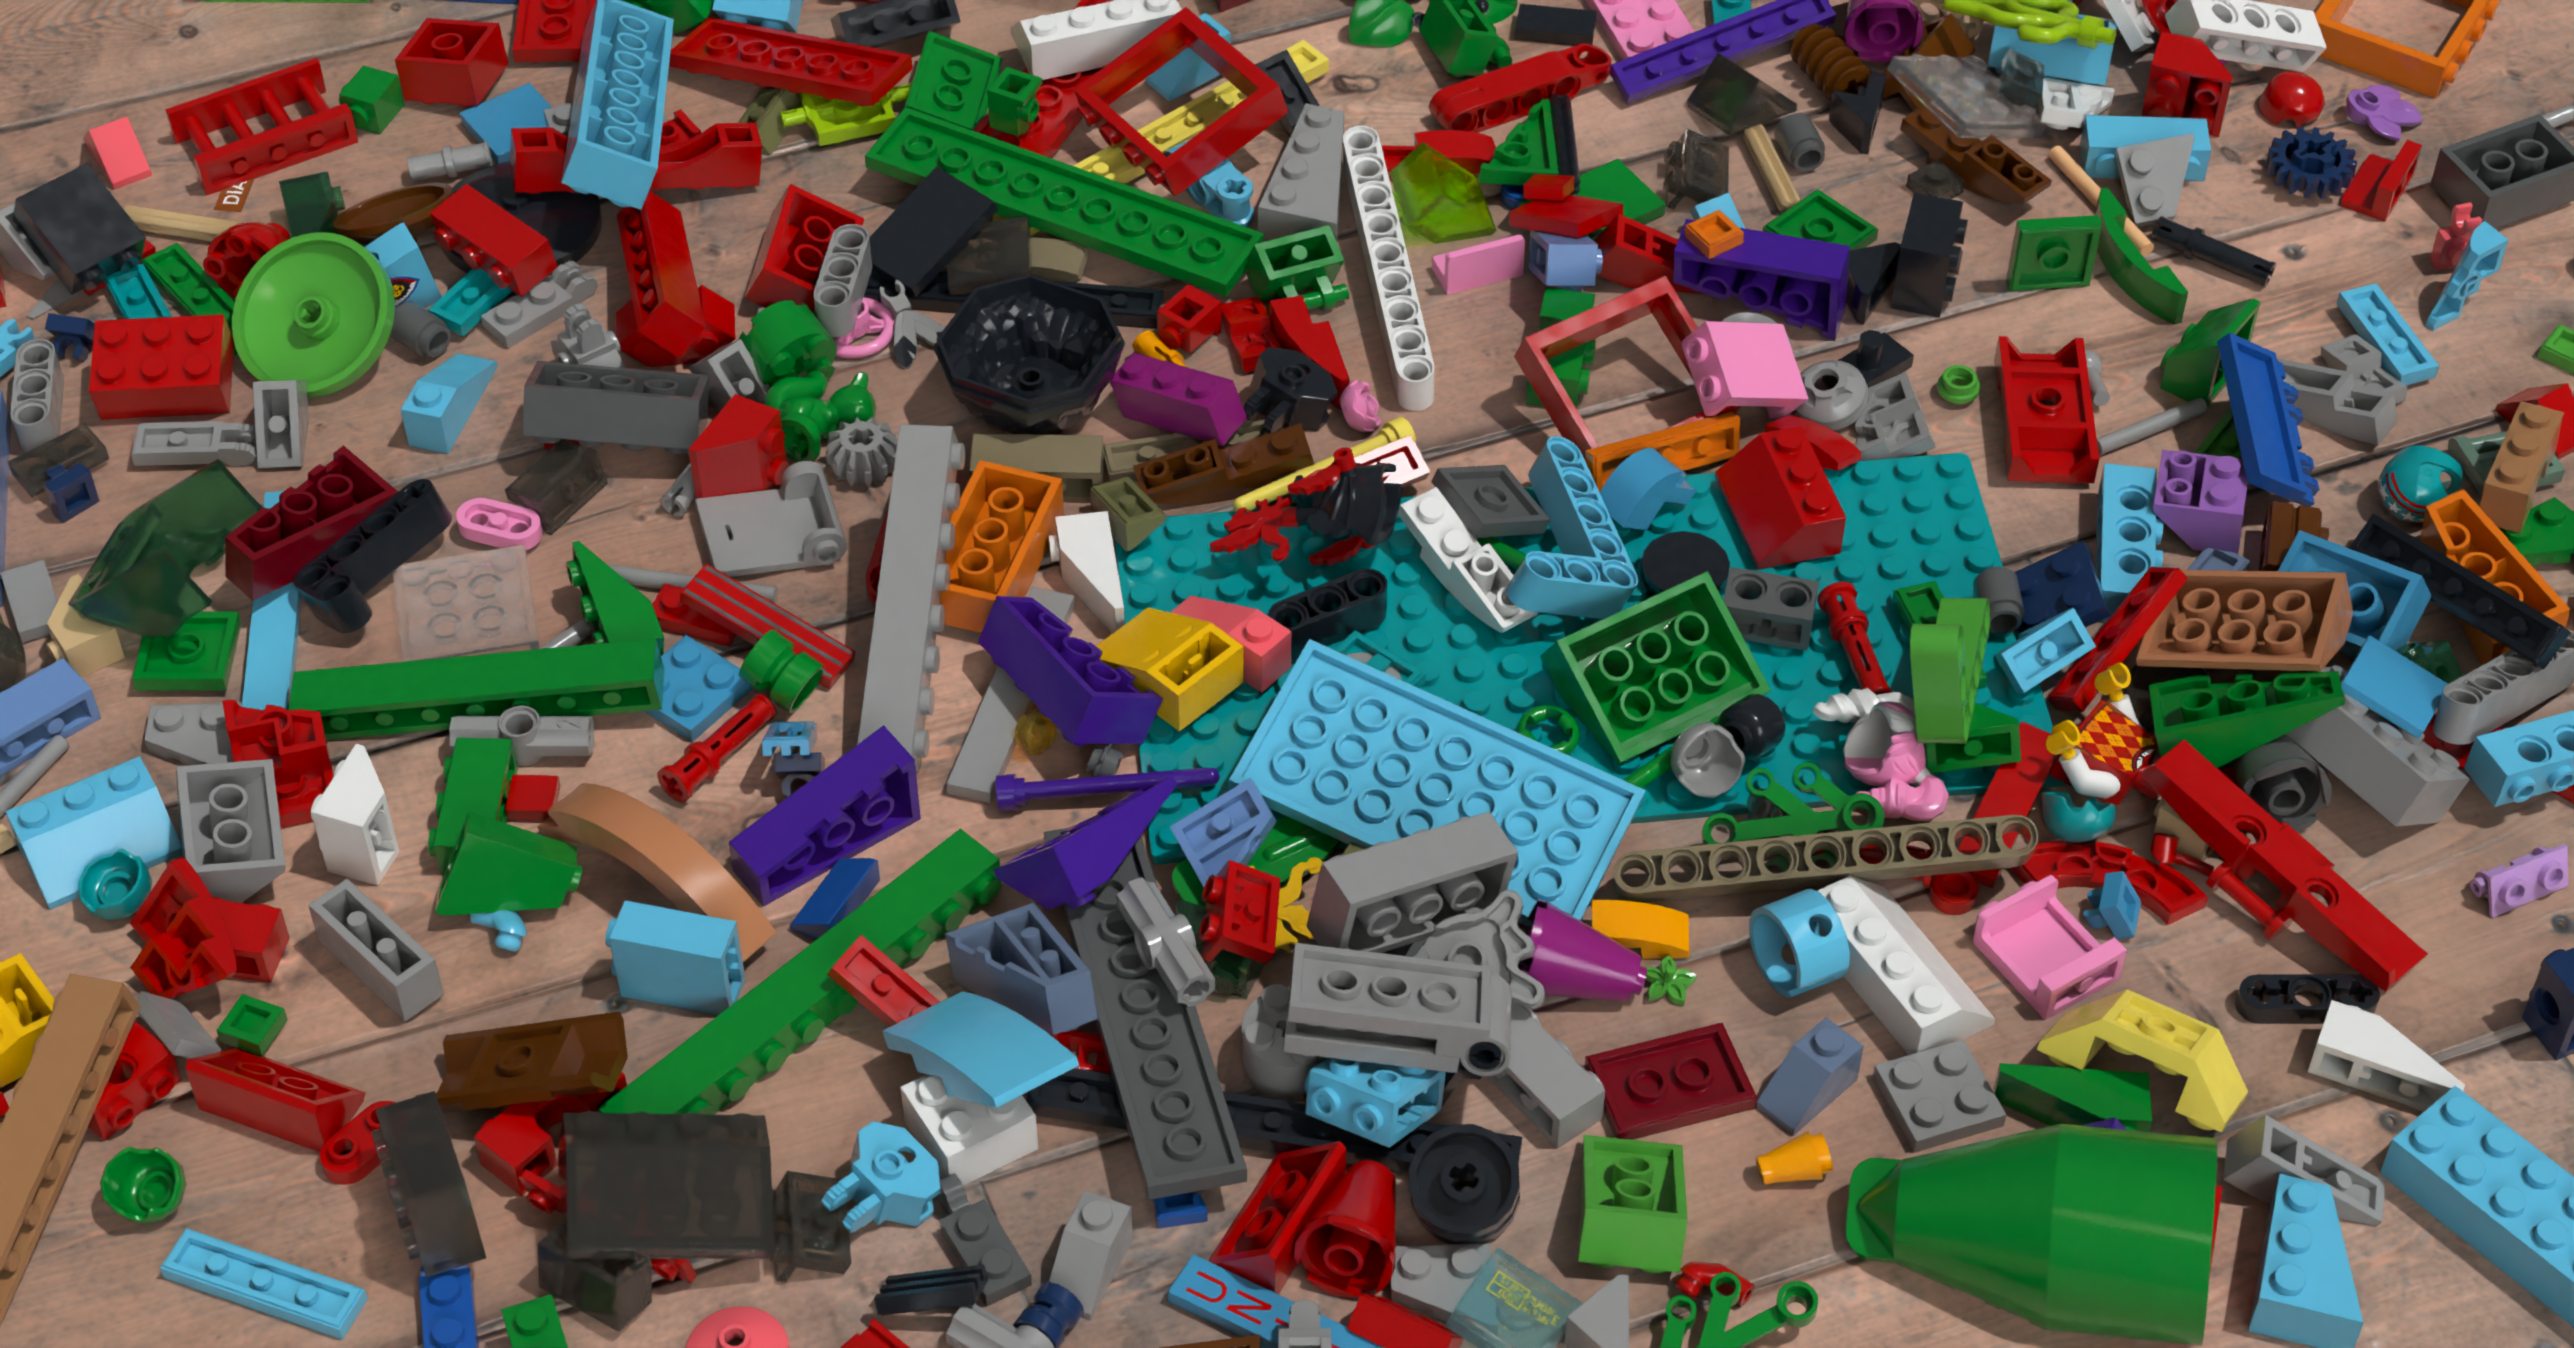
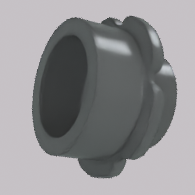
M1107 744L1104 749L1096 746L1085 772L1092 774V777L1116 775L1124 753L1113 749V744Z

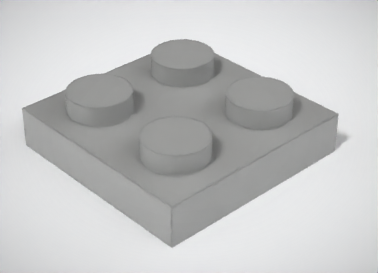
M1964 1039L1879 1063L1874 1067L1873 1078L1914 1153L2004 1126L2006 1113Z

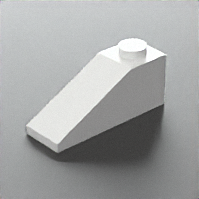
M1108 511L1055 517L1056 535L1048 536L1051 562L1059 561L1061 576L1064 582L1113 634L1125 625Z
M2331 1000L2308 1069L2309 1073L2421 1111H2426L2455 1085L2464 1091V1083L2382 1017L2364 1011L2359 1007Z

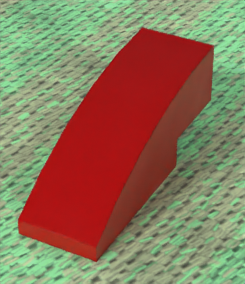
M1303 295L1271 300V331L1281 348L1296 350L1331 374L1338 392L1336 398L1330 404L1342 410L1340 396L1349 385L1350 378L1329 321L1312 324Z

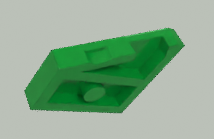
M2556 497L2531 508L2521 533L2499 528L2532 566L2539 563L2570 562L2571 554H2574V512Z

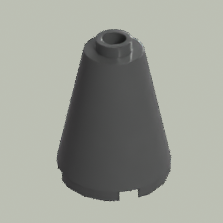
M2286 734L2232 760L2235 784L2279 823L2285 821L2296 832H2300L2314 824L2318 820L2315 814L2321 809L2323 804L2327 808L2331 802L2332 785L2325 770Z

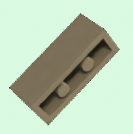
M973 434L970 478L979 460L1061 478L1063 502L1091 503L1090 488L1103 484V435Z

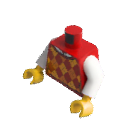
M2123 663L2109 666L2106 671L2099 673L2095 678V688L2101 694L2109 695L2110 699L2106 701L2102 698L2078 728L2070 720L2053 726L2052 735L2048 736L2046 740L2047 750L2051 754L2058 755L2049 775L2072 786L2081 795L2096 797L2115 806L2120 805L2133 788L2155 802L2161 797L2141 776L2143 771L2150 766L2159 747L2157 739L2146 732L2136 718L2129 695H2123L2121 689L2128 687L2131 681L2129 669Z

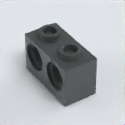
M1730 567L1723 601L1744 640L1808 650L1819 581Z

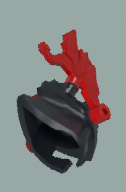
M1340 448L1334 452V462L1325 469L1316 470L1305 478L1302 475H1298L1295 481L1288 485L1292 502L1297 503L1298 506H1304L1303 508H1285L1290 505L1289 498L1282 499L1281 496L1277 497V503L1272 507L1268 506L1267 499L1255 501L1256 508L1260 509L1258 512L1249 511L1246 513V507L1239 508L1236 511L1237 514L1233 515L1231 520L1224 523L1228 536L1209 544L1211 552L1225 551L1230 554L1236 550H1246L1249 545L1256 544L1262 537V541L1265 544L1278 547L1272 552L1273 560L1277 562L1283 561L1288 556L1290 545L1288 538L1279 534L1280 527L1291 528L1307 525V528L1312 531L1313 535H1319L1325 539H1340L1345 535H1352L1347 540L1337 541L1327 549L1309 556L1311 565L1325 564L1331 566L1337 562H1346L1349 557L1356 556L1360 548H1372L1392 535L1399 511L1402 486L1401 483H1383L1382 478L1384 473L1396 472V465L1377 462L1374 465L1364 466L1361 463H1355L1353 452L1350 448Z

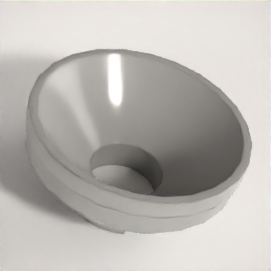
M1827 360L1812 364L1800 373L1809 399L1794 410L1795 416L1814 421L1836 431L1854 423L1867 408L1869 401L1868 387L1863 375L1853 365L1838 360ZM1832 375L1838 379L1837 385L1830 390L1822 391L1814 387L1816 380L1822 376Z

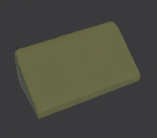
M775 87L764 90L757 94L738 123H756L762 142V155H771L791 127L783 128L779 112L801 108L802 103L795 93H791L786 89Z
M1129 477L1090 488L1091 512L1108 511L1112 537L1125 551L1134 549L1166 520V514Z

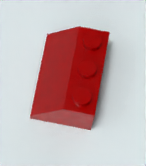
M789 184L771 214L745 299L765 308L780 301L793 300L796 305L802 306V302L805 303L814 312V289L833 232L846 224L863 226L864 218L795 185Z
M1802 425L1760 433L1715 471L1716 482L1757 570L1841 554L1846 516Z

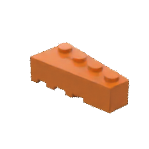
M2464 489L2426 506L2421 542L2566 628L2570 608ZM2459 619L2481 666L2510 650Z

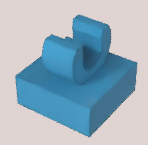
M2124 871L2106 873L2103 889L2098 888L2087 893V898L2094 910L2084 911L2083 916L2091 928H2103L2108 925L2117 940L2134 938L2141 900Z

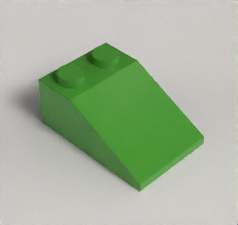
M1584 1135L1578 1221V1262L1590 1263L1599 1268H1611L1614 1266L1640 1268L1645 1272L1653 1274L1665 1271L1680 1273L1688 1220L1682 1145Z

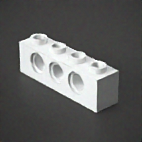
M2178 0L2165 14L2172 34L2202 40L2217 59L2305 72L2327 48L2315 14L2311 10L2250 0Z

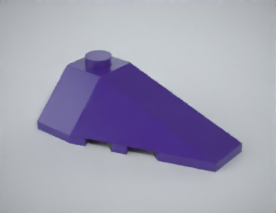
M1174 776L1141 788L1097 813L1098 815L1060 832V836L1042 845L1038 844L993 870L997 879L1047 910L1065 903L1072 910L1095 898L1092 890L1110 879L1177 785Z

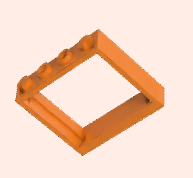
M2324 0L2315 13L2327 46L2319 57L2437 98L2446 82L2453 84L2460 67L2459 63L2465 64L2474 44L2472 41H2480L2487 25L2486 19L2491 21L2494 19L2496 9L2501 0H2444L2467 8L2468 11L2438 57L2340 23L2355 0Z

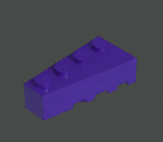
M997 596L978 643L988 652L993 663L1001 667L1014 680L1015 686L1025 692L1038 706V711L1056 725L1062 732L1063 738L1078 746H1085L1087 743L1143 744L1163 698L1152 689L1142 693L1132 684L1136 677L1125 668L1120 667L1114 670L1100 660L1103 652L1091 642L1087 643L1084 640L1070 637L1073 628L1034 598Z
M883 725L730 840L729 847L733 872L764 907L829 871L839 859L852 858L921 819L915 759Z

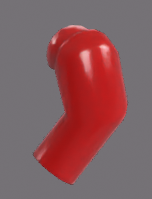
M1690 1261L1680 1268L1682 1274L1675 1281V1286L1679 1291L1691 1298H1697L1702 1293L1704 1285L1710 1287L1711 1280L1716 1274L1730 1272L1737 1276L1741 1283L1740 1299L1737 1302L1740 1306H1743L1749 1300L1755 1288L1753 1283L1720 1263ZM1720 1284L1716 1288L1724 1296H1729L1735 1291L1729 1284Z

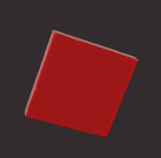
M1570 194L1562 202L1534 200L1509 211V225L1514 228L1578 239L1607 226L1618 213L1623 215V204Z

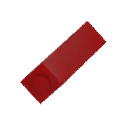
M1618 213L1594 240L1598 245L1597 249H1601L1603 256L1602 271L1600 274H1596L1627 288H1639L1666 276L1676 292L1704 294L1673 282L1674 250L1678 239Z

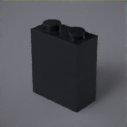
M88 163L15 200L13 221L71 295L84 288L92 290L98 287L107 276L119 270L122 272L129 271L137 266L142 259L146 237Z

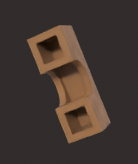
M2520 401L2484 483L2480 508L2498 528L2521 533L2533 504L2539 478L2545 477L2555 454L2564 412Z

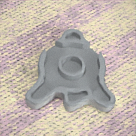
M1513 890L1501 892L1492 904L1482 911L1458 914L1444 919L1434 926V932L1427 938L1424 946L1421 945L1417 954L1413 956L1491 966L1492 975L1503 978L1510 985L1512 1003L1528 1009L1539 1008L1545 999L1543 985L1518 968L1520 961L1533 956L1535 946L1533 940L1518 927L1523 903L1520 895Z

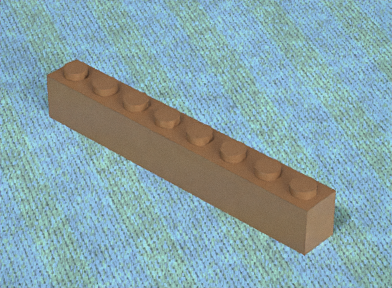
M69 974L63 990L54 999L51 1017L43 1034L35 1041L32 1059L24 1076L16 1083L13 1101L4 1121L0 1123V1326L141 1007L122 982Z

